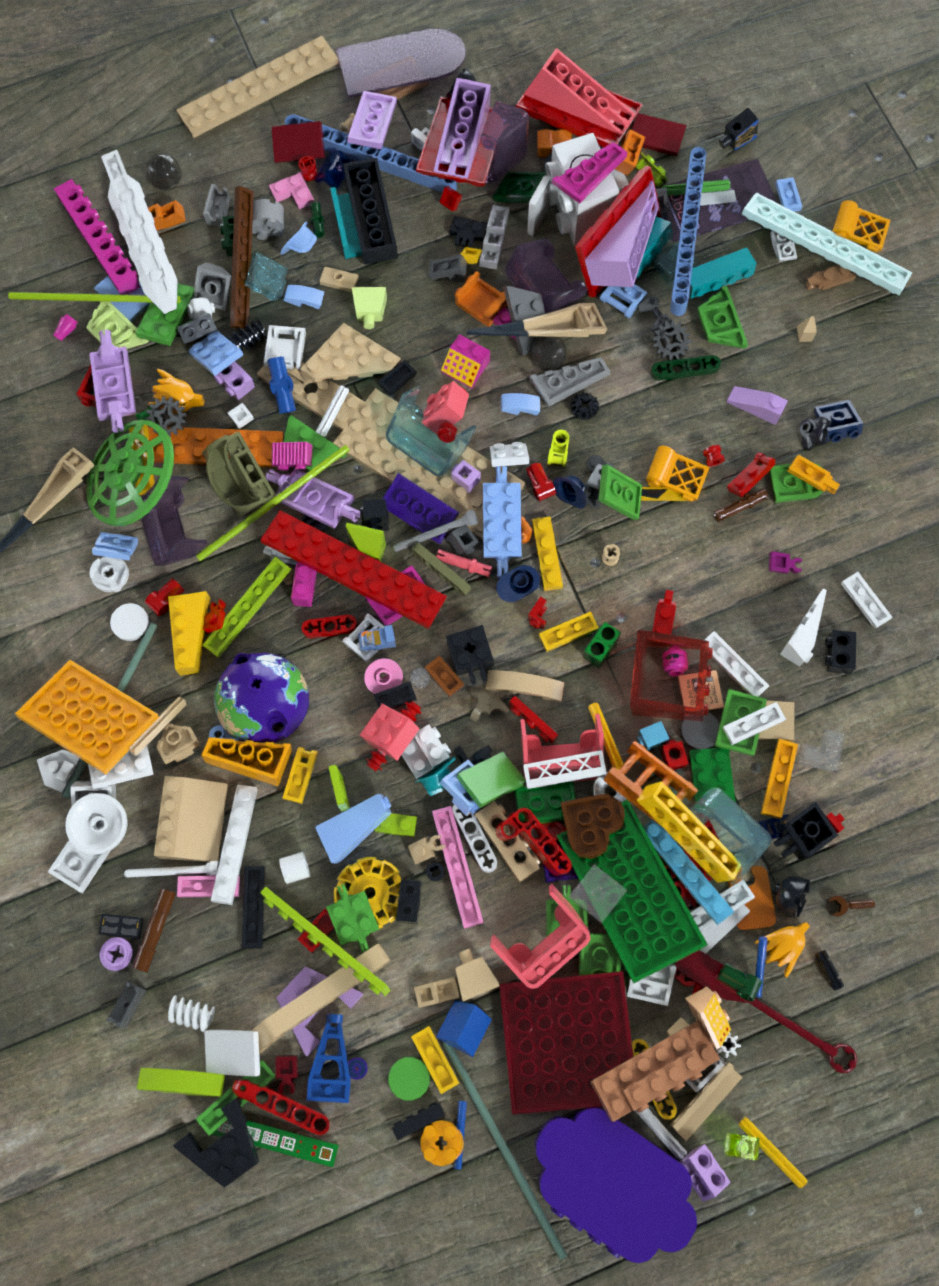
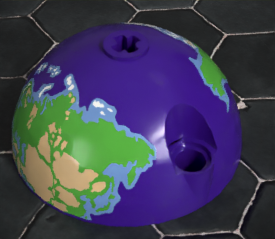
M239 653L221 674L214 692L215 713L223 729L239 741L250 740L259 743H276L291 735L303 722L309 707L308 685L299 669L284 657L271 653ZM276 726H283L281 731H274Z

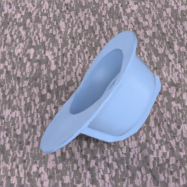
M307 222L284 245L280 252L281 255L290 249L298 253H305L313 247L317 237L306 227Z

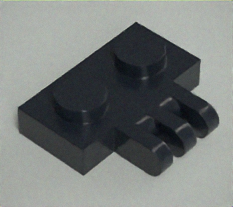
M454 216L449 232L451 235L456 236L455 245L458 246L460 240H462L461 247H465L466 243L469 242L468 247L472 248L474 240L483 242L488 223Z

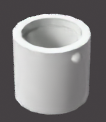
M304 852L279 859L286 884L310 877Z

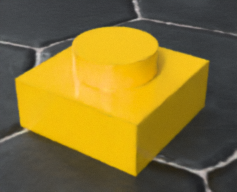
M465 247L461 254L468 264H474L480 260L482 250Z

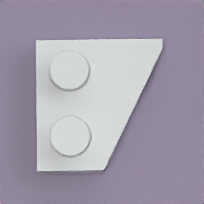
M670 965L633 984L630 978L627 997L668 1006L676 965Z

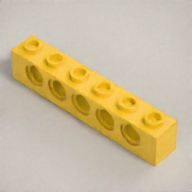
M662 781L647 785L637 802L717 883L734 880L742 866L736 857Z

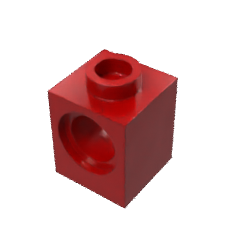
M670 740L664 743L665 745L660 749L664 764L672 770L685 768L689 763L682 741ZM669 751H676L679 757L677 759L671 758Z

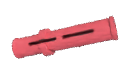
M439 549L437 552L439 555H436V557L444 563L469 570V573L472 574L475 572L488 578L491 575L490 572H492L493 566L477 562V559L473 558L471 560Z

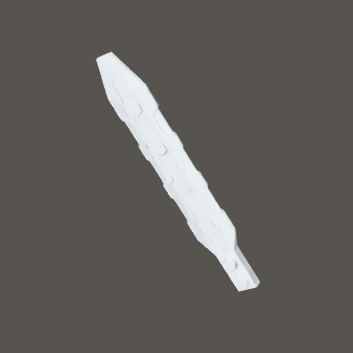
M117 150L105 154L101 157L110 178L108 199L112 210L116 213L121 234L125 237L129 248L131 260L136 266L143 292L164 314L177 309V278L165 254L162 239L159 238L153 216L147 208L140 183L127 175Z

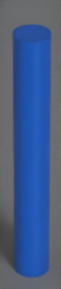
M763 936L759 937L755 976L762 981L756 995L757 998L762 997L767 938Z
M458 1101L456 1127L462 1133L464 1140L467 1101ZM463 1151L454 1161V1169H462Z

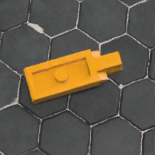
M797 455L787 471L823 492L826 490L835 494L840 486L839 483L832 480L833 477L830 475V472L801 455Z

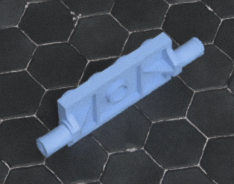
M500 466L495 467L496 483H483L484 558H493L497 561L498 578L502 576V570L504 574L508 572V561L511 558H521L522 556L520 483L507 482L506 466H502V474Z

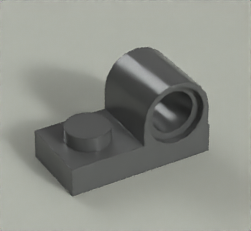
M462 254L430 261L429 277L431 280L449 277L454 282L466 280L467 261Z

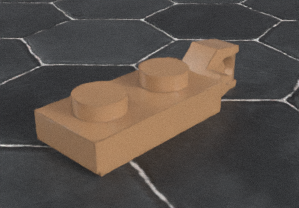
M837 265L816 272L807 279L805 285L807 290L816 287L825 290L853 281L856 275L849 269H844Z

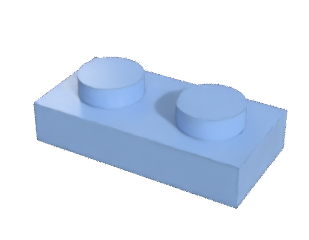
M794 177L777 180L775 185L781 205L793 212L801 211L802 204Z

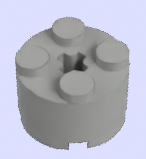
M269 199L254 201L252 233L257 235V238L260 240H265L267 237L282 236L284 231L283 206L276 201L275 204L270 203Z

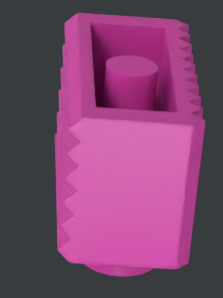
M308 442L272 443V465L277 467V470L282 471L288 470V467H295V470H306V467H312L313 446Z
M296 563L291 600L295 606L311 607L317 572L301 563Z

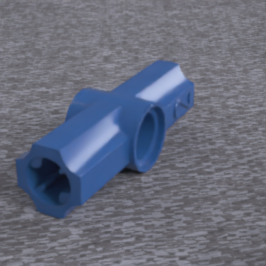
M284 356L268 359L272 378L270 380V389L276 396L279 413L284 414L296 411L292 395L293 381L287 373Z

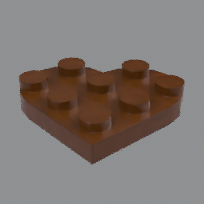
M599 794L561 802L569 844L576 855L580 858L589 859L596 858L605 853L609 844V835L617 832L623 826L625 815L622 803L609 794Z

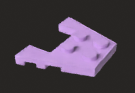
M305 966L277 996L281 1008L326 979L327 976ZM352 988L339 998L349 1008H352L364 994ZM318 1012L292 1029L306 1056H309L320 1044V1040L306 1028L307 1024Z

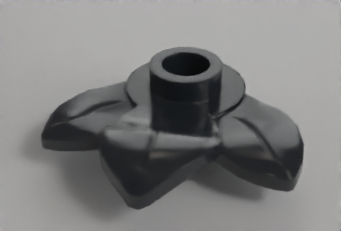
M821 416L814 420L808 418L802 421L799 430L802 435V445L806 450L811 451L814 444L824 445L827 443L823 430L832 424L831 421Z

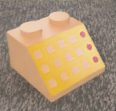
M705 987L685 999L695 1020H699L710 1042L718 1049L722 1046L731 1030L728 1023L730 1018L725 1009L720 1007L722 1001L716 991L712 992L708 987Z

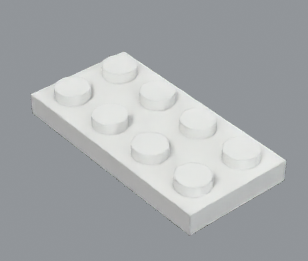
M102 821L97 824L99 829L103 827ZM69 840L48 873L83 893L110 851L95 855L84 853L74 847Z

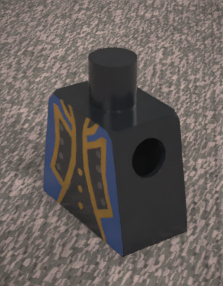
M749 107L725 126V136L719 139V144L723 149L730 145L734 150H737L757 138L759 119Z

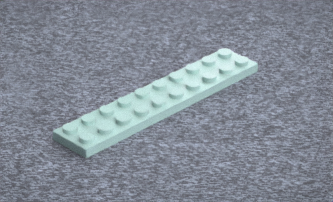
M758 193L752 197L742 212V215L746 216L749 220L777 232L780 236L808 248L811 252L839 264L844 269H849L858 276L872 281L875 285L882 286L891 293L900 295L912 272L846 238L836 235V233Z

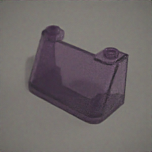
M495 102L481 133V143L488 150H494V157L486 182L497 181L525 158L528 151L529 115L525 110L502 102Z
M548 238L517 245L506 265V275L516 288L541 294L546 314L564 309L582 298L588 290L581 280L573 281L570 284L552 262L555 248Z

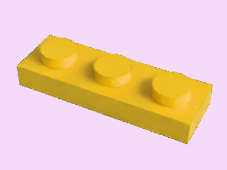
M590 611L539 633V638L546 652L598 631L599 627Z
M430 1026L411 1036L440 1093L442 1094L458 1085L459 1081Z

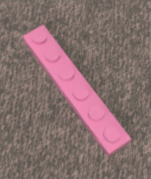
M448 806L434 810L432 813L438 835H441L440 843L445 845L443 854L463 927L466 929L483 924L452 807Z

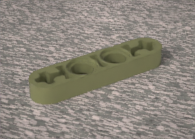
M416 543L411 549L416 558L458 593L466 596L472 589L470 585L424 546Z

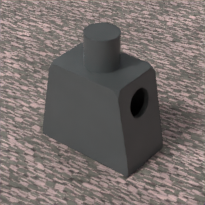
M604 463V465L608 464L609 466L614 468V466L611 463ZM597 464L584 490L587 500L586 504L596 509L602 503L598 501L599 491L595 490H600L603 466L601 464Z

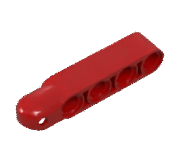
M242 1079L235 1080L232 1085V1091L238 1097L316 1135H323L329 1130L330 1122L326 1115L273 1089ZM245 1085L246 1089L241 1090L240 1086ZM266 1091L268 1093L267 1101L262 1103L257 1101V1093ZM279 1100H285L288 1104L286 1110L282 1112L275 1108ZM299 1109H304L307 1113L305 1119L301 1121L295 1119V1112ZM318 1118L325 1120V1126L320 1130L314 1128V1122Z

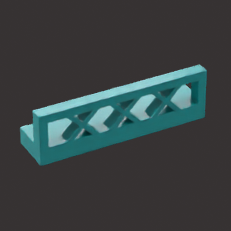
M330 188L345 259L362 256L349 193L337 195L336 188Z

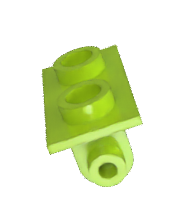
M641 152L643 158L641 160L638 159L636 169L640 170L644 166H651L655 186L659 187L663 183V179L667 182L666 171L661 166L657 168L654 165V159L650 155L645 156Z

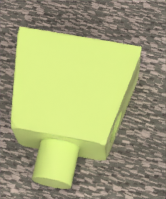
M352 287L357 321L364 322V328L373 329L374 322L383 320L387 301L386 287Z

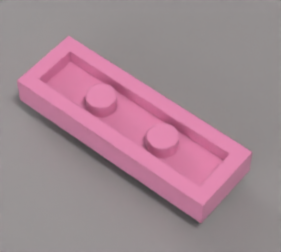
M178 876L177 897H212L216 876ZM240 876L238 877L234 897H239Z

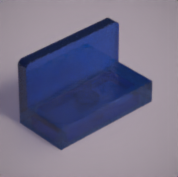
M341 150L329 154L314 181L316 183L325 181L331 188L335 187L337 189L345 176L343 164L351 163L352 161Z

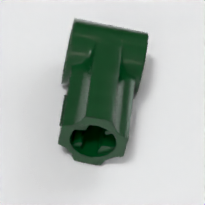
M727 963L723 965L717 978L720 982L736 990L738 996L750 1002L754 1001L762 984L758 977L749 973L744 974Z

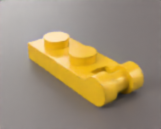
M298 747L282 797L284 800L303 804L318 751L312 750L310 752L306 751L303 747ZM302 758L308 759L307 764L301 762Z

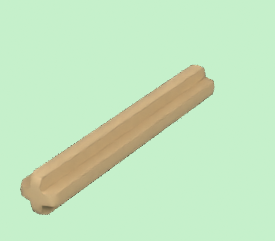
M177 697L159 718L129 747V752L134 756L138 755L186 706L185 699Z

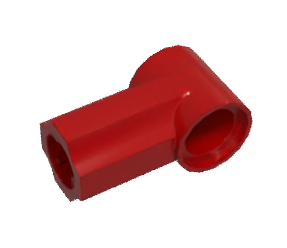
M534 463L526 468V473L533 485V492L538 501L556 495L553 482L550 479L548 480L541 463Z
M172 578L158 592L154 591L149 594L145 599V604L157 616H161L169 610L168 597L181 595L185 590Z

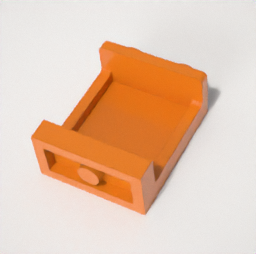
M478 271L470 275L462 288L459 287L455 292V305L487 327H490L493 323V318L504 307L508 306L504 291L501 293L483 281Z

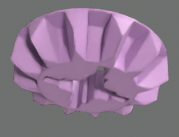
M119 937L111 938L103 944L100 950V961L108 970L120 971L128 967L132 960L133 949L125 939ZM119 948V952L122 955H124V957H117V959L114 960L115 956L109 953V951H117Z

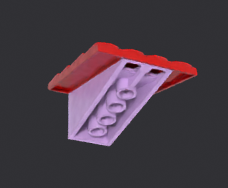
M461 78L456 79L452 99L440 98L416 167V172L427 176H437L441 179H451L459 183H469L478 187L485 186L506 117L505 110L490 107L491 85Z
M644 166L643 169L637 172L629 185L622 189L611 206L604 210L596 223L588 228L575 246L589 297H596L605 286H634L655 217L661 218L651 166Z

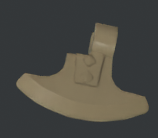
M470 689V695L478 700L476 708L470 715L471 720L477 722L482 713L490 715L494 710H499L503 713L509 712L507 705L491 692L481 689Z

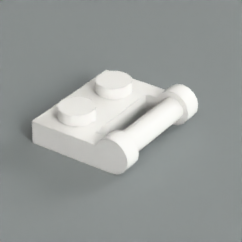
M369 613L364 616V620L348 637L342 640L348 648L354 651L366 663L379 650H360L359 642L356 645L354 641L358 638V634L369 625L373 626L371 630L384 628Z

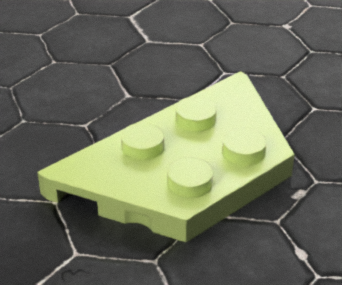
M100 302L98 309L94 310L93 317L86 327L100 343L99 332L103 330L105 335V330L111 331L112 344L118 348L126 346L129 349L149 342L136 336L137 328L110 302Z

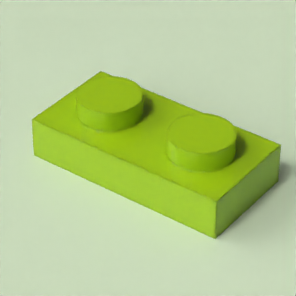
M391 813L375 829V832L415 837L417 817Z

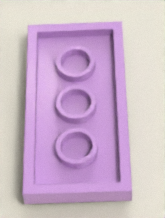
M363 91L348 135V143L382 149L397 103V97Z

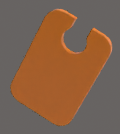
M762 866L750 867L755 879L754 883L748 887L755 898L744 904L750 912L736 924L740 930L766 928L773 926L776 922L768 873ZM741 868L735 879L728 881L729 888L742 881Z

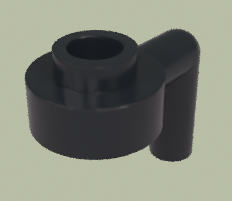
M489 745L475 752L470 758L466 756L461 746L454 749L462 764L467 760L473 765L479 761L483 762L491 758L493 753Z

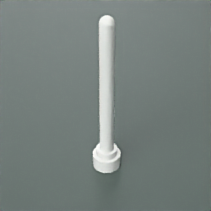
M210 861V863L200 866L127 869L124 872V876L147 877L203 873L216 876L220 861Z

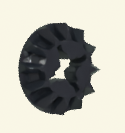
M582 392L581 394H576L571 399L570 409L575 417L587 420L593 418L598 413L599 403L597 397L592 396L591 393ZM582 402H584L585 404L589 403L588 408H586L585 406L581 407Z

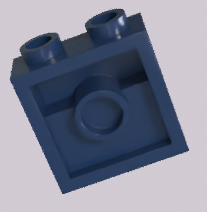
M850 400L814 407L816 418L819 416L825 417L832 423L827 429L823 430L827 442L832 441L836 443L842 438L847 437L855 439L862 434L863 422Z

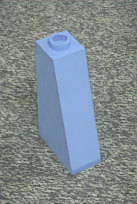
M376 794L315 827L331 863L338 864L345 859L391 814L389 809L391 803L386 796Z

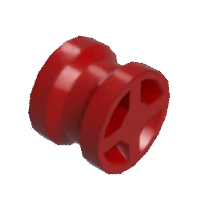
M720 445L710 446L703 451V455L707 457V466H717L725 461L724 455L721 454L722 449Z

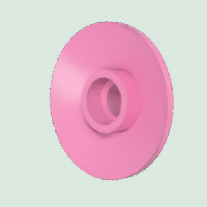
M382 658L373 661L367 667L364 680L367 688L376 694L401 685L403 673L395 661ZM385 672V677H379L380 673Z

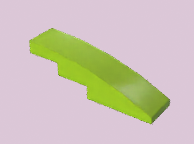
M141 1068L137 1090L190 1096L222 1097L225 1075L186 1070Z

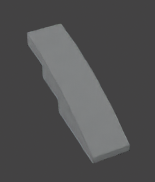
M492 206L479 263L480 267L497 269L510 211L509 207Z

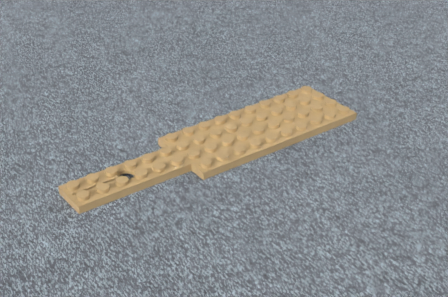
M294 364V369H287V373L291 377L294 386L292 391L293 400L323 418L339 385L329 379H322V382H314L301 374L300 370L296 369V364ZM263 365L257 376L270 385L272 378L269 367H264ZM309 383H314L318 386V390L315 393L307 394L304 391V387ZM376 388L365 402L348 392L332 425L342 431L333 444L339 448L346 444L350 449L346 453L348 456L391 483L398 473L460 512L456 520L463 518L467 511L473 509L477 516L478 524L468 525L475 537L484 542L483 483H496L495 467H492L491 460L456 438L451 443L442 442L432 430L422 423V417ZM462 460L481 472L480 482L470 493L466 492V489L452 480L451 471ZM507 471V482L520 483L522 490L525 482Z

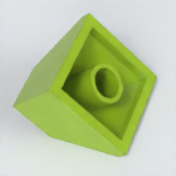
M346 523L349 540L354 548L381 562L386 547L384 531Z

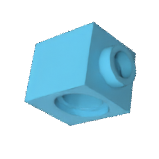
M661 721L640 729L637 737L638 743L643 745L648 751L663 745L669 740Z

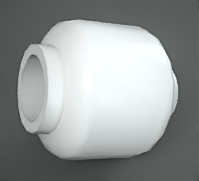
M207 297L191 299L190 303L187 304L188 315L193 319L206 313H210L212 317V313H215L214 304Z

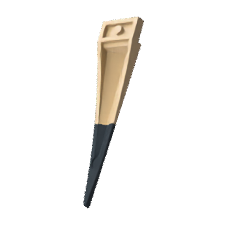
M579 303L525 320L471 329L467 331L466 335L588 337L592 334H605L607 327L595 303Z
M74 447L59 460L33 502L0 542V553L83 481L82 477L95 466L91 460Z

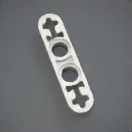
M453 805L454 817L479 867L485 873L493 872L497 867V859L475 815L469 812L466 816L471 815L472 818H467L461 823L460 820L463 819L461 813L456 812L458 807ZM468 822L476 825V830L473 833L465 831V825ZM476 840H482L485 843L483 850L477 851L474 849L473 844ZM487 850L490 852L486 854L488 860L494 861L490 869L488 866H483L485 863L483 856L481 858L477 856L484 854Z

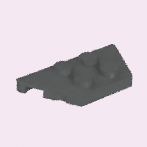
M511 286L503 287L512 322L546 314L541 294ZM515 336L520 356L526 355L543 336Z

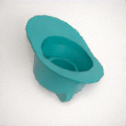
M456 757L448 760L433 772L417 779L415 783L421 782L431 796L444 791L445 788L440 782L450 774L448 765Z

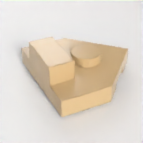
M168 723L163 728L164 732L156 748L163 762L167 765L173 760L178 763L194 753L193 749L201 744L191 727L176 726Z

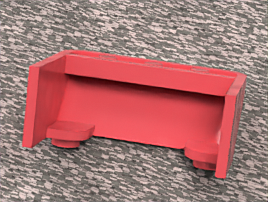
M595 714V730L584 731L580 736V743L541 746V740L537 735H526L525 721L520 719L523 765L600 750L603 752V728L599 714ZM599 755L590 757L586 764L592 768L601 767ZM576 759L571 760L567 768L575 772L580 769L582 763ZM567 761L559 762V763H561L562 765H565ZM553 763L549 766L547 772L553 776L558 775L563 767ZM586 766L582 768V770L589 769ZM538 767L528 768L530 780L539 778L543 772ZM564 770V771L562 772V774H564V773H570V772H568L567 770ZM599 776L575 780L573 782L596 780Z
M553 884L549 886V895L559 904L555 909V918L561 925L533 950H530L522 943H516L507 949L495 935L491 937L490 947L529 988H538L590 941L588 928L574 907Z

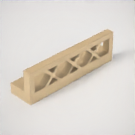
M726 1062L671 1122L670 1126L685 1141L690 1138L743 1078L733 1069L734 1066L730 1062Z

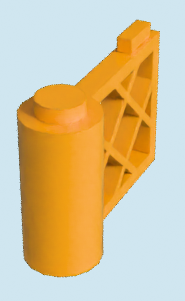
M846 200L840 205L832 232L840 237L867 246L868 250L876 253L883 248L891 220L858 208L855 202ZM859 216L866 217L868 222L862 224ZM879 222L884 224V228L878 230L875 223ZM870 225L874 232L868 234L864 227ZM860 229L863 237L854 235V232ZM876 235L879 244L874 243L870 237Z
M662 445L657 448L646 481L650 487L658 488L662 486L683 495V499L693 502V500L696 501L699 497L710 467L679 455L672 448ZM676 461L683 462L686 469L678 471ZM698 468L702 470V476L695 478L692 469ZM688 471L692 480L684 483L680 474ZM677 476L680 484L674 486L668 483L671 477ZM694 483L696 488L695 494L689 492L686 485Z

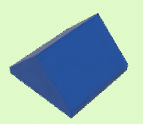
M455 1000L436 1038L473 1058L492 1019L476 1005Z

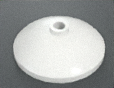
M95 793L82 797L71 807L66 818V833L70 842L78 850L88 854H103L111 851L122 841L127 830V815L123 806L115 798L106 794ZM102 821L103 827L99 829L97 824Z

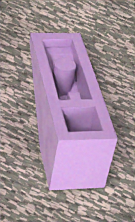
M734 386L727 399V403L774 425L777 424L788 400L773 393Z

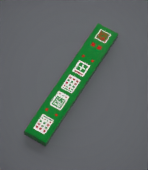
M227 1119L212 1135L222 1137L233 1129V1126ZM247 1120L246 1125L256 1147L334 1167L339 1148L338 1144Z

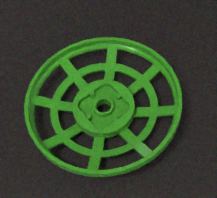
M136 420L123 425L124 431L122 432L118 428V433L113 432L105 440L92 461L95 466L88 473L86 486L87 501L93 515L108 525L125 526L141 519L157 504L168 486L174 465L173 444L166 430L152 421ZM143 425H148L159 436L149 441L145 436L139 434V431ZM135 427L131 433L122 435L121 437L117 438L126 430ZM128 439L125 447L118 450L116 444ZM135 439H139L144 444L137 450L131 448ZM162 442L164 448L163 468L153 467V447ZM109 451H111L112 456L109 458L108 462L106 464H102L106 455L109 453ZM147 451V466H143L141 455ZM99 472H104V481L99 486ZM141 473H143L144 476H143L141 482H140L139 485L135 488V487H134L135 483L138 481V479H139ZM150 476H160L153 492L144 502L139 494L146 486ZM93 480H94V488H95V493H94V495L92 494ZM107 486L112 489L110 500L102 495ZM118 492H129L128 496L117 500ZM98 498L102 503L110 506L109 518L99 514L96 510L95 503ZM132 500L135 502L138 509L126 516L116 518V507L125 505Z

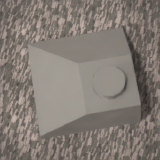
M207 262L197 266L193 299L207 297L210 302H213L214 308L226 311L232 276L223 267Z

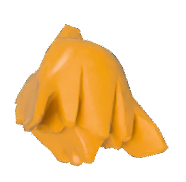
M157 369V372L163 379L157 380L161 385L153 386L154 398H157L160 402L163 396L166 397L167 401L172 397L173 403L178 400L180 402L179 407L181 404H184L182 406L185 407L182 413L192 407L204 405L203 396L195 394L187 382Z
M807 922L797 926H786L765 936L767 938L766 952L768 951L765 962L768 964L779 961V967L787 964L784 970L785 978L791 973L805 947L804 934L810 927Z

